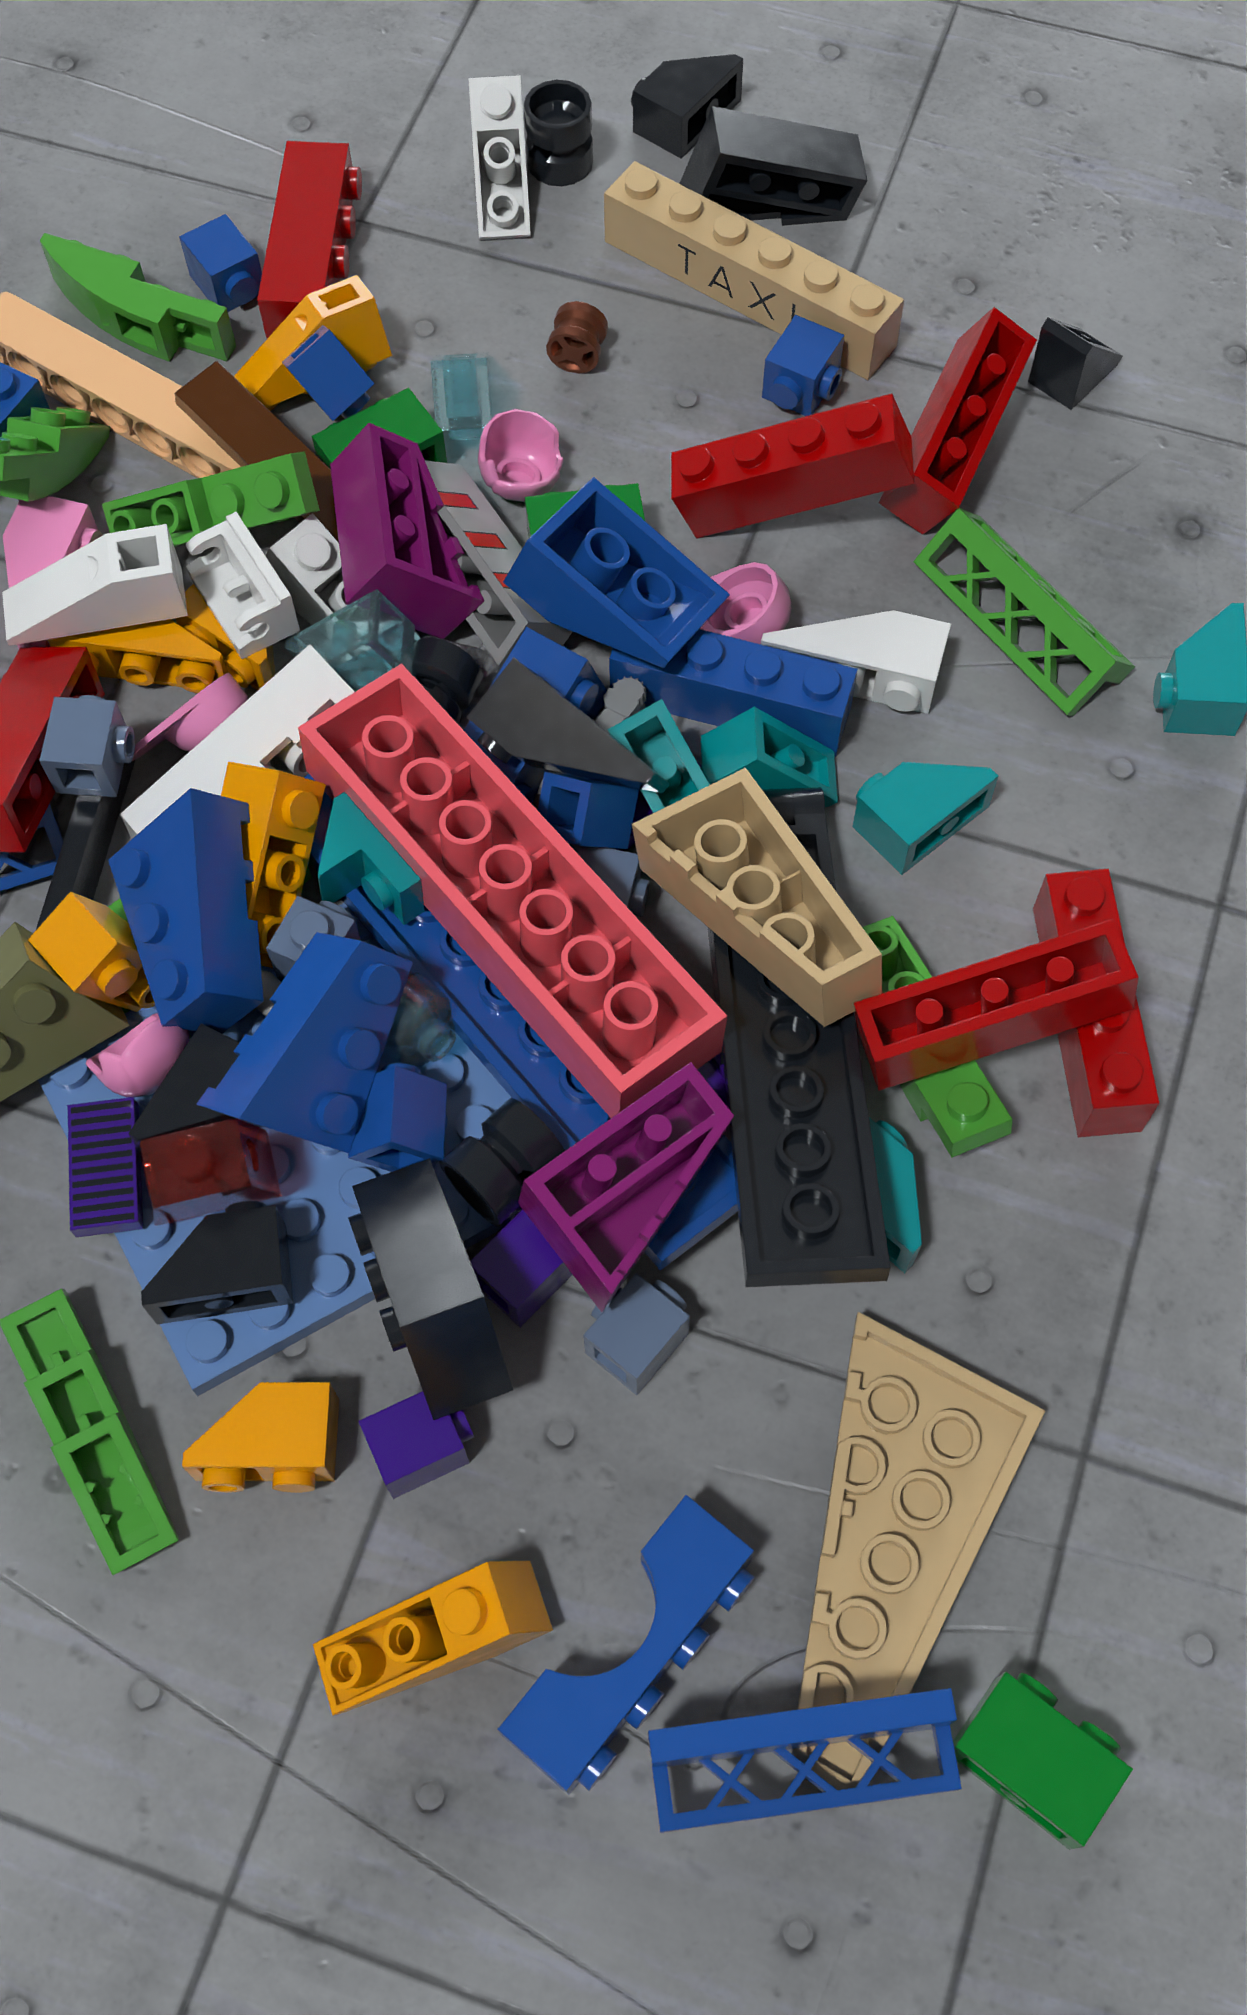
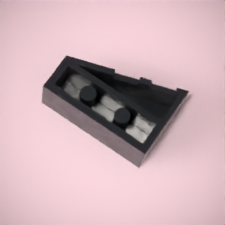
M712 106L679 184L751 221L780 218L782 226L847 220L868 180L858 134Z
M430 1158L353 1185L352 1188L361 1213L352 1215L348 1219L361 1256L372 1252L375 1253V1259L366 1261L363 1264L376 1302L378 1303L390 1298L392 1306L379 1311L393 1352L407 1347L433 1420L513 1391L484 1295Z

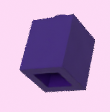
M523 1209L470 1261L482 1293L520 1328L573 1275Z
M423 1391L358 1421L383 1481L393 1499L470 1463L462 1443L474 1438V1435L463 1410L433 1420Z

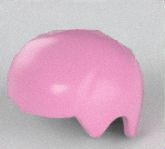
M512 409L495 414L483 429L478 452V465L486 486L490 487L493 493L506 500L525 502V497L543 495L550 492L560 478V470L563 464V457H561L559 450V432L557 428L535 412Z
M155 1013L106 1049L86 1060L85 1064L108 1089L124 1097L151 1095L157 1091L190 1040V1032L179 1026L163 1027L159 1015Z

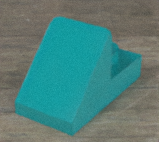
M345 792L335 797L318 871L322 901L334 903L362 885L366 894L378 909L383 911L389 907L403 925L407 924L425 911L421 879Z

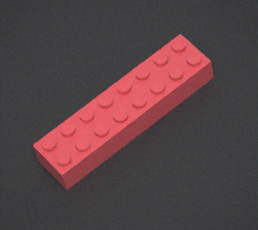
M402 663L298 727L306 771L315 781L326 784L324 791L333 801L335 797L343 792L350 797L419 876L422 883L425 907L610 1118L617 1115L690 1062H692L696 1069H699L722 1052L727 1022L725 1012Z

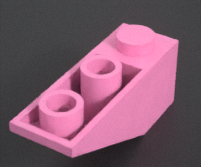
M52 496L29 502L19 500L3 534L9 588L103 536L97 528L88 504ZM48 640L18 644L17 646L20 649V647H50Z

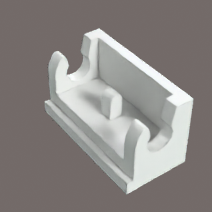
M237 512L226 516V521L195 535L187 542L186 547L192 556L200 554L210 547H215L211 553L198 557L188 564L186 568L189 577L241 659L300 631L291 594Z

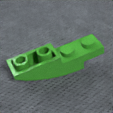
M44 233L41 237L40 243L52 277L65 297L85 317L121 342L168 362L171 361L179 347L223 361H228L235 350L236 342L227 307L220 306L211 300H201L172 291L159 284L147 283L140 262L132 260L127 256L115 255L86 246L76 240H67L48 233Z
M60 406L56 410L32 407L30 416L8 417L7 432H2V437H0V496L29 502L58 492L80 475L97 456L109 438L110 426L90 422L91 412Z
M305 451L286 454L207 477L185 480L102 503L110 533L167 524L174 547L186 545L192 537L226 521V516L234 512L238 513L247 529L250 530L320 511Z
M894 916L862 927L882 954V993L932 977ZM975 1060L899 1084L920 1122L927 1119L930 1121L951 1158L1011 1134L1013 1119Z

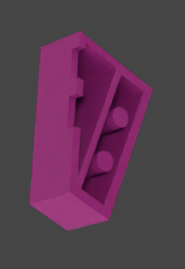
M368 423L330 464L345 602L352 607L444 639L484 602L478 585H470L468 587L457 561L464 554L457 537H450L448 539L437 513L444 505L418 444L372 423Z
M692 1062L533 1173L523 1182L518 1204L602 1313L715 1150L734 1117L733 1113Z

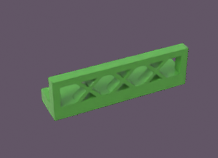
M958 508L913 561L1066 715L1074 716L1105 681L1120 684L1135 668L1109 640L981 516ZM955 538L967 549V574L947 575L935 563ZM979 561L989 572H979ZM999 580L1005 586V612L986 613L979 607V581ZM958 583H967V594L957 585ZM1018 600L1029 610L1018 611ZM1038 618L1045 625L1044 650L1025 652L1017 644L1018 619ZM1005 620V631L995 621ZM1057 638L1068 649H1057ZM1078 657L1092 671L1070 696L1056 683L1057 658ZM1034 659H1044V670Z

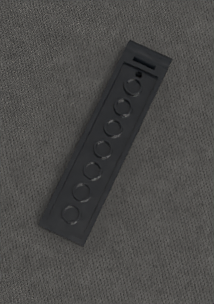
M822 788L763 789L762 791L836 891ZM708 927L715 1003L727 1015L720 1060L721 1064H724L727 1105L734 1115L730 1123V1135L745 1288L887 1281L890 1272V1261L854 1012L824 1027Z

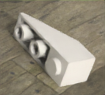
M521 75L468 78L479 240L531 237Z
M313 513L271 546L266 553V558L291 594L295 611L374 677L379 678L396 666L404 663L414 643L420 639L419 635L410 627L346 604L339 543Z
M167 524L104 534L2 592L6 641L9 646L188 616L182 568Z
M892 610L763 633L761 645L857 668L853 697L883 703L898 711H917L928 714L943 661L951 623Z

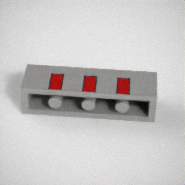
M425 460L444 505L437 512L448 539L450 537H457L464 554L457 561L468 587L470 585H478L484 602L466 620L498 666H503L526 627L563 646L573 631L548 622L503 583L522 547L467 471L459 464Z

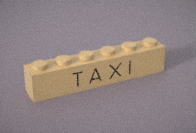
M636 161L604 192L605 242L781 335L795 315L844 334L841 367L866 380L873 376L897 347L904 305L903 298Z

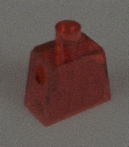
M229 1119L148 1138L140 1142L141 1161L155 1226L225 1210L226 1207L237 1202L263 1201L281 1196L268 1132L243 1120ZM247 1150L250 1151L252 1165L250 1163Z

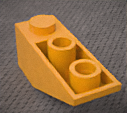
M357 275L306 295L234 377L269 411L273 410L282 401L302 393L308 394L283 365L282 361L322 325L331 330L365 372L372 369L377 362L392 356L374 296Z
M171 619L48 639L50 647H87L98 676L124 679L139 686H148L153 683L182 687L187 691L199 693L219 677L228 673L222 653Z
M228 762L221 796L249 804L250 823L241 825L243 858L253 862L254 881L246 884L248 919L258 921L261 966L273 968L266 947L296 897H301L326 784L280 770Z
M489 1561L314 1643L313 1648L332 1715H339L496 1657L553 1631L531 1561Z

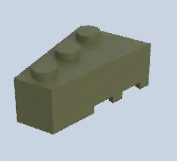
M14 922L0 937V1102L130 1026L122 1007L73 992L28 941L33 933L17 922Z

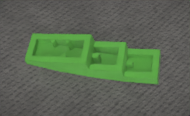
M61 1288L0 1319V1326L27 1380L24 1382V1385L54 1444L50 1448L112 1575L177 1542L179 1537L152 1474L66 1290Z

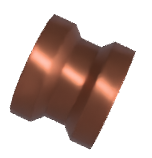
M579 301L567 302L560 306L554 319L555 330L550 334L546 345L547 355L557 367L565 371L586 373L594 369L599 362L601 355L600 345L606 338L608 321L598 308L588 303Z

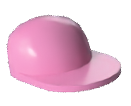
M753 562L739 565L710 577L727 591L730 596L700 628L701 630L761 644L763 633L785 629L792 609L789 590L783 580L767 564Z
M230 673L219 677L135 745L132 761L141 757L165 739L178 748L190 752L248 700L247 694Z

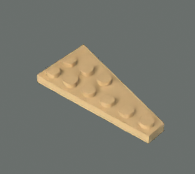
M857 1312L853 1330L797 1710L911 1693L1045 1413V1410L860 1312ZM889 1736L861 1740L879 1752ZM847 1742L828 1744L811 1770L835 1789L842 1790L855 1788L872 1762ZM816 1746L791 1749V1754L805 1763Z

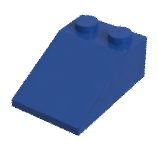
M595 477L589 480L526 541L503 581L506 586L548 622L661 668H664L730 596L727 591Z

